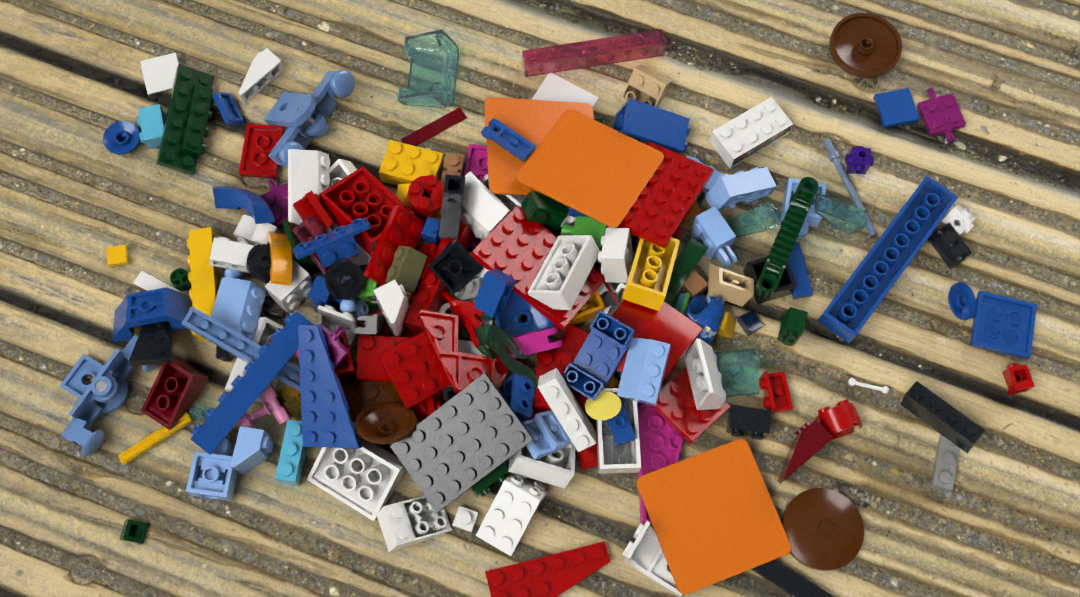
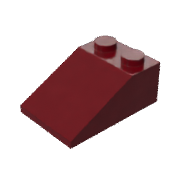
M172 359V363L162 364L141 412L168 430H171L201 395L209 377L181 359Z
M817 420L812 423L807 421L795 433L797 437L791 444L778 478L780 484L833 439Z

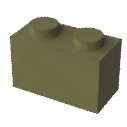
M399 246L394 254V260L387 272L385 282L389 283L396 280L398 285H403L405 291L414 292L428 256L411 247Z

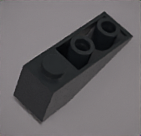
M446 174L438 237L458 239L465 191V177Z

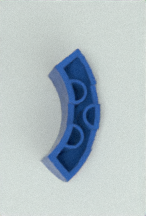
M213 187L216 209L229 208L239 210L243 208L254 219L255 224L275 222L269 204L259 195L241 188Z

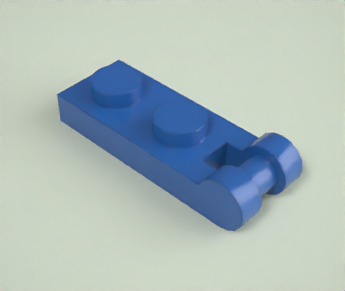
M495 118L489 122L488 127H484L481 131L484 138L491 139L522 162H525L536 147Z

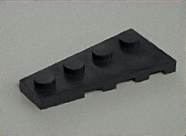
M169 321L143 325L129 359L130 366L172 363V328Z

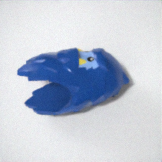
M704 294L694 296L685 314L687 318L703 328L696 339H701L710 346L724 319L725 305L723 304L722 297L712 298L707 307Z

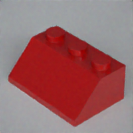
M358 335L356 380L391 382L378 355L408 340L410 337Z

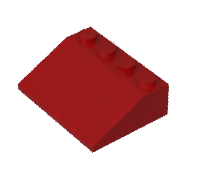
M363 166L319 195L322 200L321 205L331 213L332 221L338 227L351 224L352 221L358 218L367 219L371 228L354 235V239L369 256H372L394 205L400 206L415 215L409 207Z

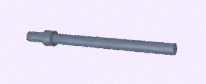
M830 139L824 140L823 143L829 153L828 157L834 163L870 238L876 236L877 233L840 160L841 156L838 150H835Z

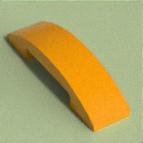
M267 231V243H270L271 283L291 286L292 249L288 236L285 233Z

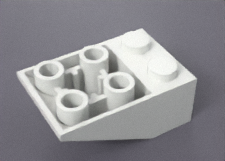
M425 496L386 505L376 513L389 552L403 549L452 531L445 508L436 513Z

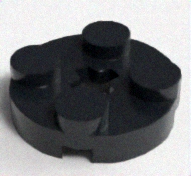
M270 243L258 244L249 251L246 268L255 279L269 283L271 281V266L262 265L263 262L261 260L270 259L269 264L271 265Z
M349 260L338 261L332 264L325 273L326 288L337 299H354L364 288V272L356 263ZM350 276V279H348L349 284H340L341 277Z

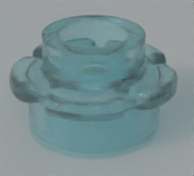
M195 403L189 409V412L192 414L191 417L193 419L203 420L205 418L204 415L209 409L205 405Z

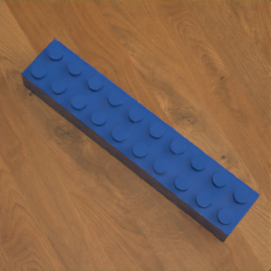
M926 176L817 321L844 341L850 343L957 200L958 196Z

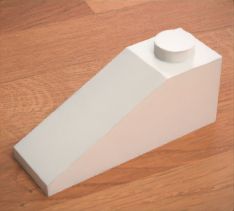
M268 48L259 52L253 59L238 94L244 104L285 70L282 61Z

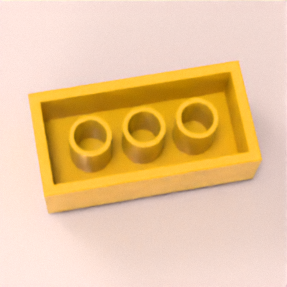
M639 238L621 299L660 311L666 297L680 240L672 238L664 249Z

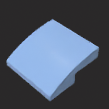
M552 410L537 413L533 419L523 421V424L534 438L532 442L526 445L534 460L557 452L572 443Z

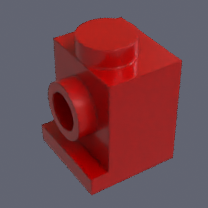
M1018 363L1006 366L1007 369L1002 372L1009 390L1008 395L1027 392L1035 387L1027 364L1019 366Z

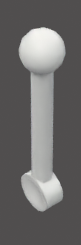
M854 378L848 380V385L851 387L857 385L879 390L884 394L889 392L887 386L879 387L857 382Z

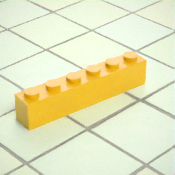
M212 227L189 230V238L186 239L187 247L190 250V255H187V261L191 272H188V278L192 288L189 289V296L192 306L208 316H211L220 286L219 267L208 265L214 237L217 238ZM192 332V335L195 336L200 342L208 341L207 339Z

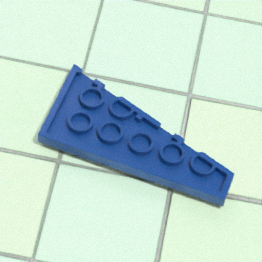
M298 325L303 446L361 448L362 444L357 438L355 424L351 421L348 412L349 406L340 380L336 377L334 363L330 360L327 351L328 345L321 325Z

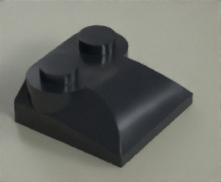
M457 239L448 243L445 249L428 265L453 295L483 269Z

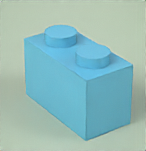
M160 104L138 109L139 116L136 119L142 131L139 132L141 142L145 143L148 149L160 147L166 120L164 110Z

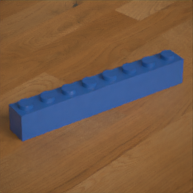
M298 311L294 314L292 312L288 314L284 319L286 324L283 328H277L270 336L273 340L268 345L266 343L263 344L257 352L260 354L255 361L251 359L244 367L247 371L243 376L238 375L231 383L233 388L228 393L226 391L223 392L217 400L220 402L215 409L211 407L204 415L206 420L203 424L200 425L198 423L190 432L193 435L190 440L210 455L298 350V325L313 324Z

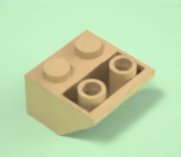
M639 65L634 68L620 100L626 102L631 98L658 108L672 80L643 65Z
M710 263L708 295L715 298L721 296L722 300L743 307L754 295V279Z

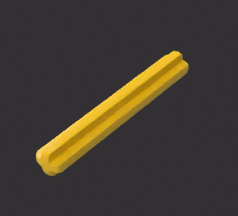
M186 412L171 430L164 426L120 453L118 455L119 460L123 464L129 463L191 423V416Z

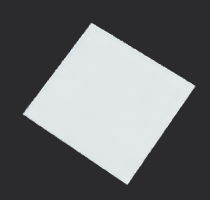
M549 72L531 100L588 103L593 108L599 97Z

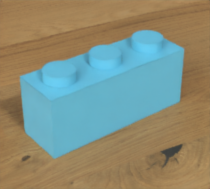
M287 420L275 480L279 484L300 486L307 447L303 446L301 421Z

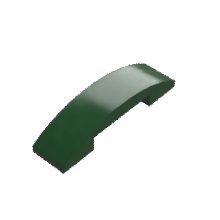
M694 238L690 239L674 262L664 302L670 306L708 249V247Z

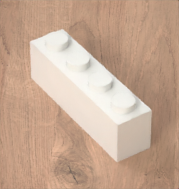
M214 237L208 265L249 273L246 268L248 253L254 245H249L245 241H230L226 237ZM262 259V260H261V261L263 262L262 265H264V266H271V265L269 264V263H270V259H267V260Z
M555 368L539 376L538 388L576 450L580 452L595 445L596 431L559 370Z

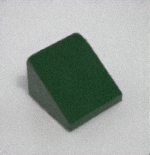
M130 519L125 520L120 540L143 544L149 523Z

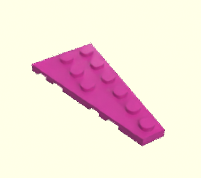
M637 403L641 469L637 473L638 478L677 463L683 443V437L651 405L645 403ZM639 493L640 522L645 524L648 521L652 524Z

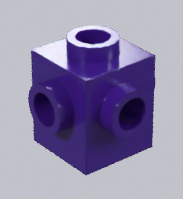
M863 146L851 148L849 154H846L845 157L848 174H866L874 161V157L871 155V148H864Z

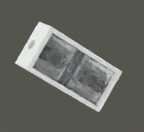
M618 388L603 389V391H609L617 395ZM619 397L623 402L636 437L634 441L616 446L607 421L596 420L599 474L638 473L640 471L641 456L637 401Z

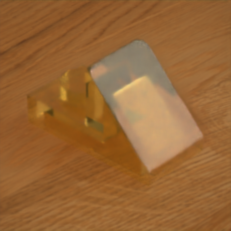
M286 385L277 394L295 420L302 422L301 393Z

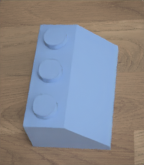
M223 277L210 317L253 341L267 290L249 280Z
M632 338L617 396L656 406L671 349L670 344L652 339Z

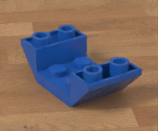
M167 287L128 294L115 310L113 341L132 339L134 327L163 321H169L173 331L186 329L181 323L189 312L190 307H192L190 296Z
M599 310L590 326L592 330L573 363L568 364L562 375L569 387L593 401L596 400L609 383L627 352L635 332L634 329Z

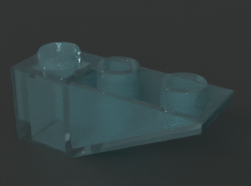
M817 193L814 211L832 227L848 234H853L864 228L865 210Z
M771 202L725 220L736 235V238L764 232L782 224L777 208Z

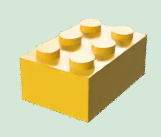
M390 140L379 170L381 182L398 186V184H411L416 178L434 175L439 180L444 166V155L440 152Z

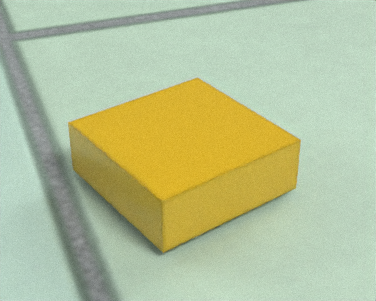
M126 245L106 247L107 265L109 267L129 264L128 247Z

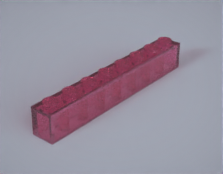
M662 29L523 50L522 64L525 77L664 56L666 43Z

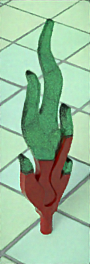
M444 291L442 297L450 304L449 308L452 310L453 315H459L458 328L464 337L470 336L473 344L482 354L490 359H495L496 355L486 347L489 346L499 356L506 368L526 375L534 386L538 388V379L535 373L526 365L515 360L507 351L505 345L517 358L528 359V356L521 352L510 334L503 328L486 323L479 318L481 316L483 319L493 321L495 317L491 318L475 308V302L463 301L459 298L455 299L448 291Z

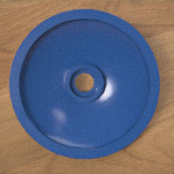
M514 291L510 295L503 315L495 317V325L502 339L553 327L554 325ZM521 315H526L527 320L525 322L520 321Z

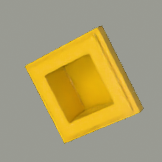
M729 312L724 313V319L717 334L731 339L736 321Z

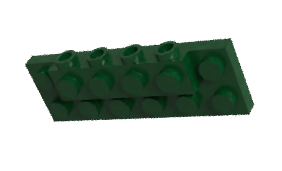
M181 64L177 66L157 165L189 175L195 174L198 156L203 154L206 148V144L203 143L204 137L206 138L209 133V127H206V124L212 117V111L209 110L210 105H213L215 102L212 96L214 76Z

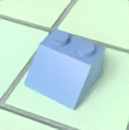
M240 426L230 467L240 475H244L268 459L269 453L273 451L274 442L264 430Z

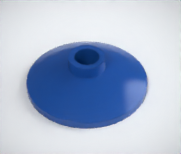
M129 121L115 122L104 132V146L113 154H127L138 146L140 131L135 124Z
M957 282L953 284L948 294L950 308L957 318L968 320L975 312L976 300L974 293L966 283Z

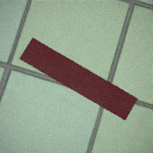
M459 107L407 135L401 141L405 144L417 146L467 117Z

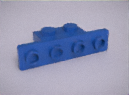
M358 218L352 221L351 224L339 226L330 233L318 235L309 242L298 244L293 248V252L297 259L316 252L322 267L325 268L359 253L354 235L370 229L371 226L366 218Z

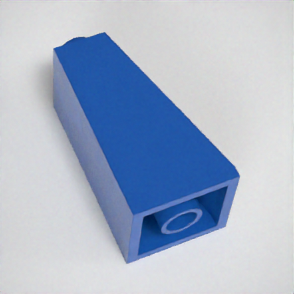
M629 98L616 113L613 129L644 144L645 142L655 143L681 154L687 148L686 137L690 131V126H688L690 119Z

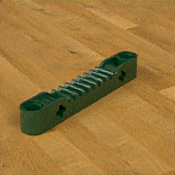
M812 177L801 179L795 190L755 285V293L760 298L766 299L771 297L779 284L796 239L818 190V182ZM762 284H768L770 289L764 288Z

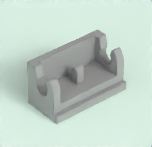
M373 314V316H360L357 318L360 321L365 320L364 325L366 327L355 328L354 334H382L383 314Z

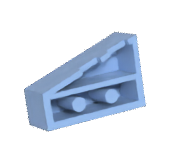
M756 167L747 172L739 171L733 175L724 174L720 176L715 185L705 195V198L710 208L715 206L720 211L729 206L730 209L736 208V203L745 201L747 204L768 196L775 189L776 184L767 167L760 169Z

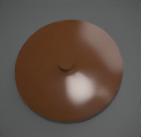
M856 13L843 18L837 23L830 37L829 48L835 63L848 74L860 78H876L885 75L897 64L902 52V41L896 28L886 19L870 13Z
M357 362L354 363L355 371L357 370ZM356 376L340 379L349 406L348 412L354 424L358 414L369 406L386 402L404 405L392 382L358 381Z
M827 488L809 489L793 498L784 510L781 523L791 544L790 554L802 565L818 571H831L847 565L859 553L864 539L863 521L856 506L843 494Z

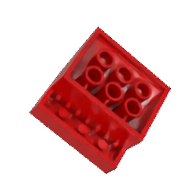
M624 300L611 315V317L635 330L633 338L652 339L670 344L671 349L662 383L667 377L671 376L703 330L702 327L664 301L660 311ZM628 350L617 367L620 372H623Z

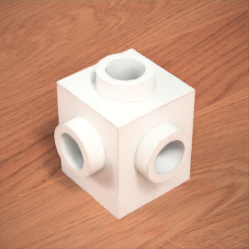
M958 204L947 214L942 222L945 224L950 223L958 235H961L963 232L967 234L974 227L972 222L975 218L968 208H962Z

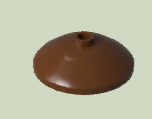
M391 402L369 406L362 410L355 420L356 432L361 438L381 445L393 444L404 440L413 433L417 424L416 415L410 408L406 409L402 404Z

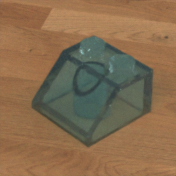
M754 349L715 352L717 357L716 365L718 372L721 373V384L726 392V397L759 394L760 359Z

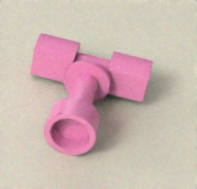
M270 384L261 393L265 399L263 402L264 407L249 415L245 412L239 421L242 427L251 428L254 426L253 421L267 413L270 416L274 415L279 425L291 419V416L285 406L282 407L276 398L279 395L273 385Z

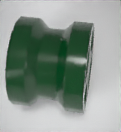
M175 269L171 273L170 282L177 290L187 291L191 288L188 272L185 269Z

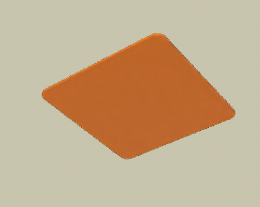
M489 97L484 102L485 127H488L489 122L495 118L535 145V150L566 110H575L591 119H594L593 108L588 103ZM486 139L489 190L494 194L528 195L530 191L538 192L520 183L516 178L517 173L530 156L525 162H522L491 139Z
M570 109L563 113L517 173L516 178L520 183L611 228H616L621 224L663 161L664 155L662 152Z
M743 439L724 444L642 475L637 479L636 485L676 587L682 594H689L785 556L791 551V544L747 441Z

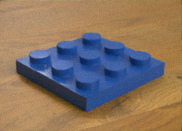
M979 291L976 298L970 346L1028 360L1031 356L1037 304Z

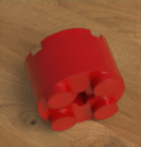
M434 175L416 178L409 185L406 206L415 213L416 217L418 216L424 220H427V217L435 218L441 212L444 185Z
M848 399L838 402L834 408L824 407L818 410L816 420L833 437V440L855 432L854 427L857 425L859 429L863 427L854 404L849 403Z

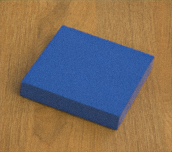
M909 88L878 93L873 96L883 128L915 123L920 120Z

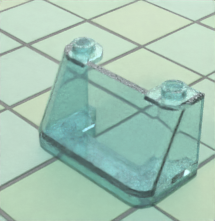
M443 29L405 37L403 50L411 59L408 87H400L397 93V100L401 104L409 106L452 107L454 104L459 62V48Z

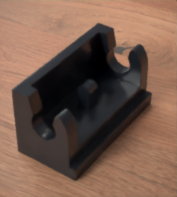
M950 223L946 224L940 231H935L928 238L949 269L962 263L972 254Z

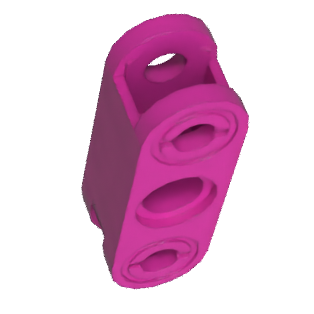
M553 326L501 339V344H511L512 352L504 355V359L522 357L562 346L561 339L549 341L548 335L558 333L559 328Z

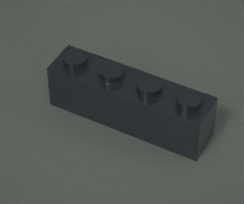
M918 381L906 392L900 404L967 454L985 431Z

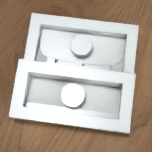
M176 53L140 61L148 95L172 90L176 69L179 65Z

